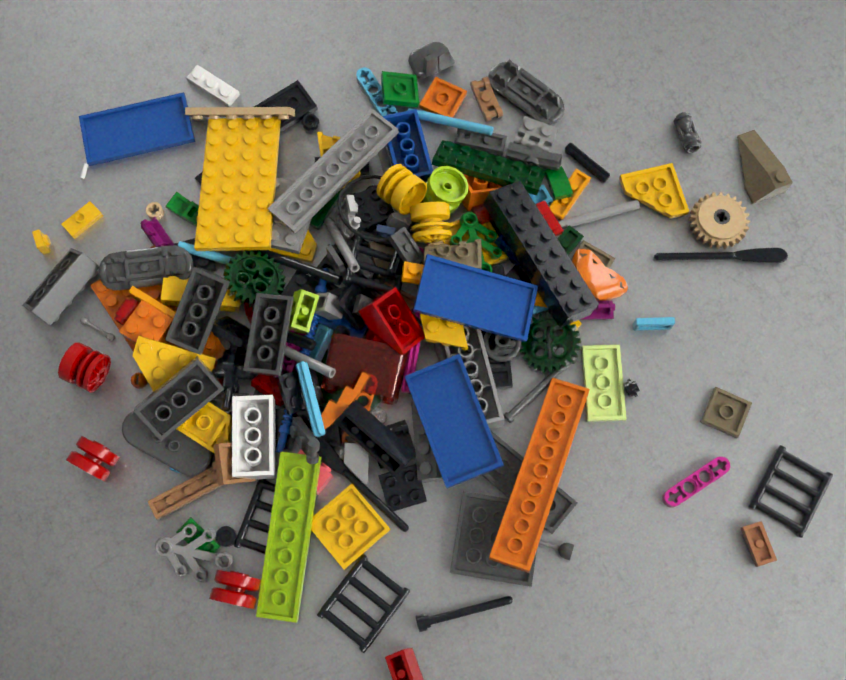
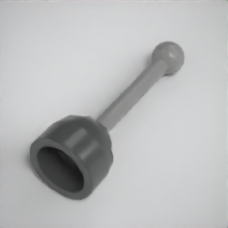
M541 540L539 542L540 545L558 550L562 558L570 560L574 548L573 544L563 543L557 546Z

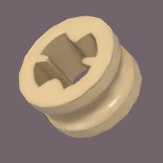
M152 202L147 205L146 214L150 219L156 217L157 220H160L164 216V210L159 203ZM157 208L158 211L153 215L152 212Z

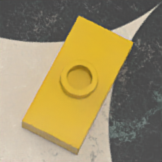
M89 201L61 225L76 239L102 218L103 214Z

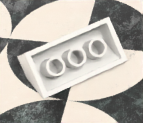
M232 396V477L275 479L276 428L274 396Z

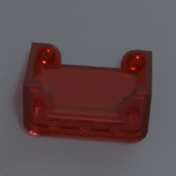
M333 334L329 343L325 364L334 368L336 373L332 378L323 375L321 388L328 393H336L341 388L345 389L346 386L354 388L362 372H366L371 377L361 392L378 395L384 404H397L408 352L400 355L386 343L343 334Z

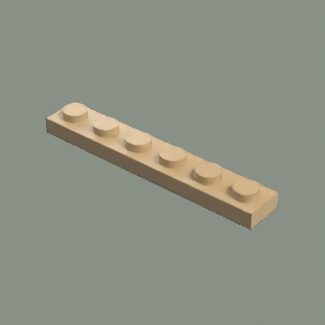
M185 107V115L191 116L192 120H203V117H209V119H218L220 117H226V119H236L237 117H243V119H254V117L269 119L278 117L279 120H289V117H295V109L291 107Z

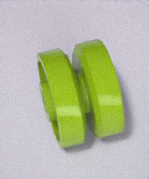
M450 166L436 168L426 182L427 191L423 202H446L449 204L451 214L456 211L468 193L467 179L456 168Z

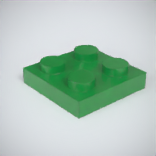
M382 71L383 104L418 108L420 102L417 75Z

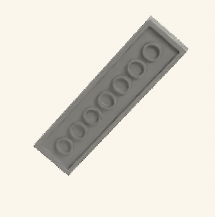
M371 108L292 184L268 210L295 234L399 133L398 128Z

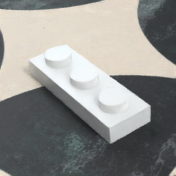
M196 65L186 77L188 82L227 107H230L240 95L238 90L199 65Z

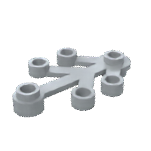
M193 524L186 525L181 532L172 538L162 536L156 541L155 550L157 554L168 558L178 577L185 576L189 568L186 564L180 563L176 554L183 555L194 573V578L199 582L204 581L208 577V571L205 568H201L195 558L214 562L216 567L221 570L227 569L233 562L232 555L224 551L216 554L196 549L205 542H211L215 539L216 532L212 528L206 529L200 537L186 546L177 545V543L185 537L195 535L197 529ZM187 527L192 529V534L187 532ZM210 532L212 534V538H208L206 536V533ZM163 543H167L169 548L165 549ZM222 556L227 557V563L222 561ZM179 567L184 569V573L179 572ZM198 572H203L204 578L199 577Z

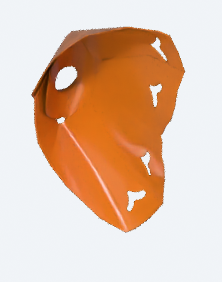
M578 249L575 251L572 262L594 297L599 299L597 301H609L627 292L628 286L624 277L605 267L591 250Z

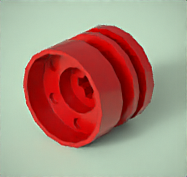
M80 342L74 343L68 348L61 359L58 376L72 385L77 384L79 388L90 393L95 392L103 384L109 373L111 358L100 351H93L92 348Z

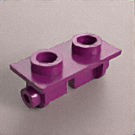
M153 217L150 221H147V219L141 221V229L156 247L175 245L156 217Z
M598 301L599 305L589 316L580 320L614 319L615 303L613 301Z

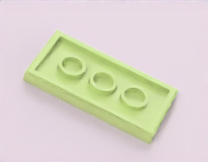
M620 344L581 346L583 384L585 388L590 389L585 403L586 422L626 421Z

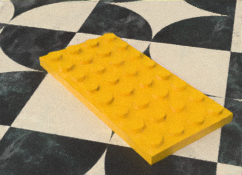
M254 117V119H208L194 246L196 251L271 250L273 215L268 208L275 201L281 120L278 117L261 119V117Z

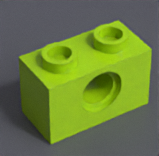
M303 289L294 292L288 330L300 334L309 333L320 295Z

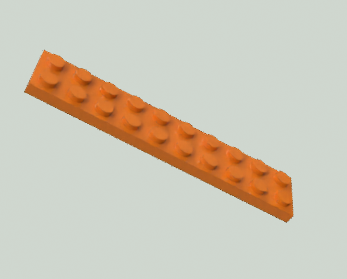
M556 378L551 379L489 556L490 560L527 573L530 572L590 389Z

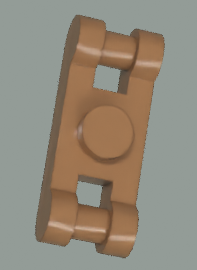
M484 77L480 81H471L470 86L484 120L487 122L492 120L491 118L502 117L503 111L492 90L489 78ZM484 87L485 90L480 92L479 88Z

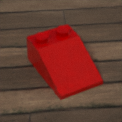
M396 287L383 293L358 311L368 328L400 355H404L425 338L424 331Z

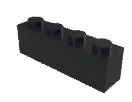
M357 400L335 422L395 477L416 454Z

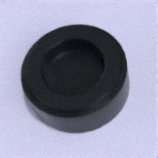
M223 526L218 529L216 541L219 545L230 547L235 543L237 533L233 528Z

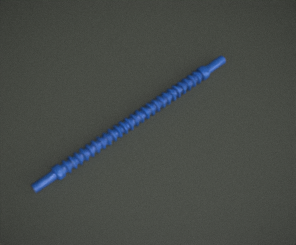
M323 268V270L330 272L329 269ZM319 280V284L315 287L316 294L327 292V281ZM314 313L309 333H305L306 335L303 336L314 340L313 336L316 335L314 330H317L315 326L318 325L317 320L320 319L318 314ZM300 347L302 351H299L300 353L307 356L311 355L309 353L311 350ZM286 409L284 410L285 415L282 416L284 420L281 423L283 424L280 425L278 431L280 436L275 452L279 454L284 452L287 436L290 435L291 420L293 415L296 414L287 415Z

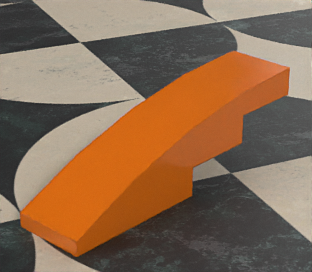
M362 372L355 387L346 386L338 402L332 399L329 400L321 415L325 430L355 401L371 377L370 374Z

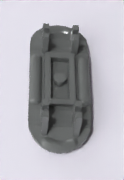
M510 59L507 62L495 65L490 70L488 78L491 87L532 118L549 125L557 123L564 114L562 98L529 72L514 64Z
M176 245L110 253L100 263L99 277L103 285L112 290L130 289L132 286L141 288L163 285V278H168L169 276H176L183 280L187 279L193 270V259L187 250Z
M134 411L129 413L123 421L122 434L131 446L186 476H195L202 473L211 462L212 452L177 429L160 441Z

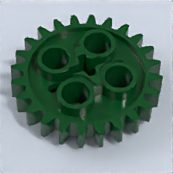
M252 250L249 255L245 251H243L242 256L236 254L235 259L230 258L223 273L224 279L230 281L228 295H235L234 301L240 299L241 305L247 302L249 308L252 304H255L257 293L281 295L286 284L284 282L286 276L282 275L283 269H278L280 263L274 264V258L267 259L268 254L266 253L264 256H261L260 251H258L257 255H254Z
M549 312L546 313V317H543L540 313L538 320L532 317L533 323L530 324L527 341L521 342L522 349L519 351L521 355H524L522 357L523 360L528 361L529 367L534 365L535 371L541 367L543 374L546 369L549 370L550 374L553 373L555 368L560 372L561 366L567 369L566 363L573 364L571 358H578L575 351L581 350L580 346L576 345L581 343V339L576 338L580 335L579 331H575L576 325H571L570 323L560 328ZM548 327H551V329H550V337H551V339H552V341H553V342L550 343L551 353H552V358H551V359L548 358V357H549V347L547 346V344L549 343L548 332H547V328H548ZM559 329H560V330H563V334H562V335H560V336H555V335H554V333H555L557 330H559ZM538 331L544 332L542 337H535ZM558 348H563L564 352L562 354H555ZM538 350H545L542 356H536Z

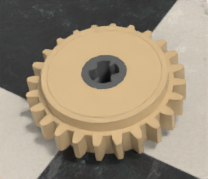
M712 192L711 196L706 194L704 198H699L698 203L694 204L690 212L689 221H693L690 227L695 228L692 233L698 234L696 239H702L703 245L707 242L710 248L716 245V249H719L722 245L726 249L729 245L733 247L736 243L738 244L745 237L746 232L749 230L748 224L750 220H747L749 213H744L747 208L741 207L742 201L737 202V197L730 198L729 193L723 196L722 192L716 196V193Z

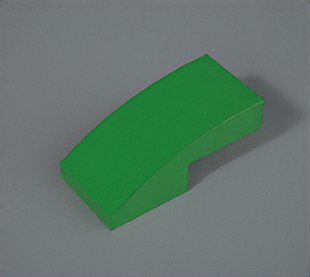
M560 166L558 171L546 169V180L548 186L551 187L554 200L572 197L573 191L563 167Z
M176 191L165 208L197 227L196 218L199 205L189 201Z
M192 517L176 531L178 534L188 524L196 526L197 531L195 535L184 538L188 544L200 537L205 531ZM187 527V532L192 534V529ZM206 533V536L208 538H212L208 533ZM212 540L211 542H205L196 549L214 553L220 545L215 540Z

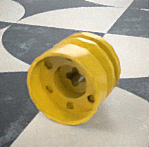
M396 164L390 167L381 177L376 191L380 198L391 204L399 213L407 215L410 213L412 205L421 203L424 199L427 184L418 176L413 175L402 164Z
M424 202L410 207L411 221L419 223L411 227L412 232H415L412 234L415 242L436 243L452 238V233L449 230L451 224L442 222L450 218L448 203Z

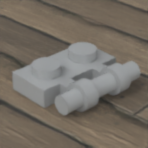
M524 116L518 134L524 137L516 136L514 143L526 147L531 145L539 146L544 151L549 152L550 148L544 146V144L552 146L558 128ZM529 138L538 141L539 143L532 142L529 140Z
M346 195L341 203L343 216L350 226L357 231L361 222L359 217H355V214L358 212V204L355 202L354 195ZM337 209L335 212L337 228L341 230L346 242L354 236V233L343 223Z

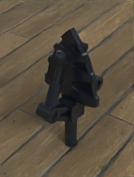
M230 345V348L223 352L224 355L217 360L216 368L212 371L215 377L224 378L223 411L230 410L232 394L239 393L240 385L238 384V379H247L252 376V373L243 371L247 352L243 350L244 347Z

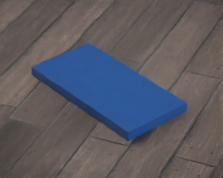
M185 93L79 116L87 164L93 166L195 142L190 116L185 115V107H188Z
M427 254L413 311L526 342L538 286Z
M460 354L405 376L447 489L504 466Z

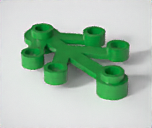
M473 212L464 213L460 218L461 227L450 239V245L458 244L453 239L462 242V237L468 231L469 239L466 243L481 239V248L488 251L492 259H499L502 250L490 244L496 240L497 233L479 224L478 218ZM476 231L485 235V240L477 236ZM481 250L482 270L492 272V266L484 261Z

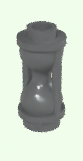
M686 112L679 113L673 122L676 125L683 147L688 153L696 152L701 148L702 141L698 136L692 116Z

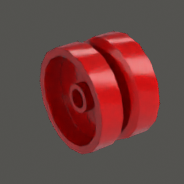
M81 436L76 446L86 453L83 456L76 451H71L66 461L105 482L110 475V471L101 466L102 462L115 466L120 457L110 452L109 448L97 441H91Z
M216 571L214 581L226 585V588H212L209 599L251 609L255 608L257 598L253 595L245 594V590L259 591L260 579L235 571Z

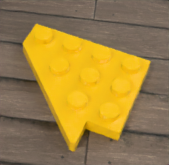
M138 336L132 355L153 392L197 356L211 372L216 361V357L205 354L199 355L187 349Z

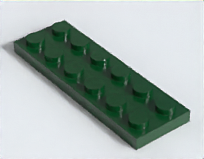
M445 140L441 141L432 159V165L450 166L456 168L462 174L502 186L521 181L526 191L536 196L546 170L538 166L527 165L520 161H513L503 156H496L486 151H479L469 146H462Z

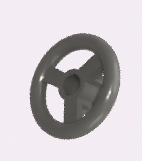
M485 333L483 340L487 355L491 359L506 362L516 357L519 353L521 341H512L511 338L494 334L496 347L491 351L488 342L493 333ZM499 340H504L505 344H500ZM515 347L509 355H498L501 349Z

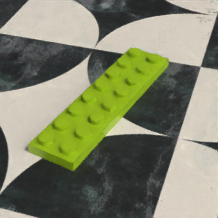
M280 452L256 617L298 622L322 459L320 456L318 463L309 464L306 462V455Z

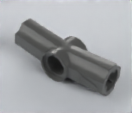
M510 142L505 158L520 161L531 166L558 171L561 166L562 154L547 152L535 145L526 147Z

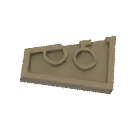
M476 239L471 243L462 241L458 242L457 245L450 246L448 244L424 247L423 265L426 255L429 254L482 269L481 239Z

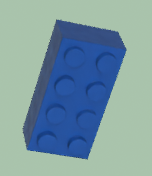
M417 109L382 116L398 128L399 131L387 144L392 166L402 164L413 175L418 176L426 183L433 172Z

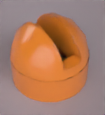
M138 372L131 377V384L137 389L144 388L148 383L143 373Z

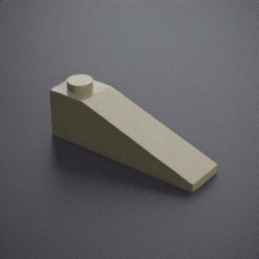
M755 130L738 135L739 154L743 165L742 173H744L745 179L744 188L752 204L785 193L793 182L785 167Z

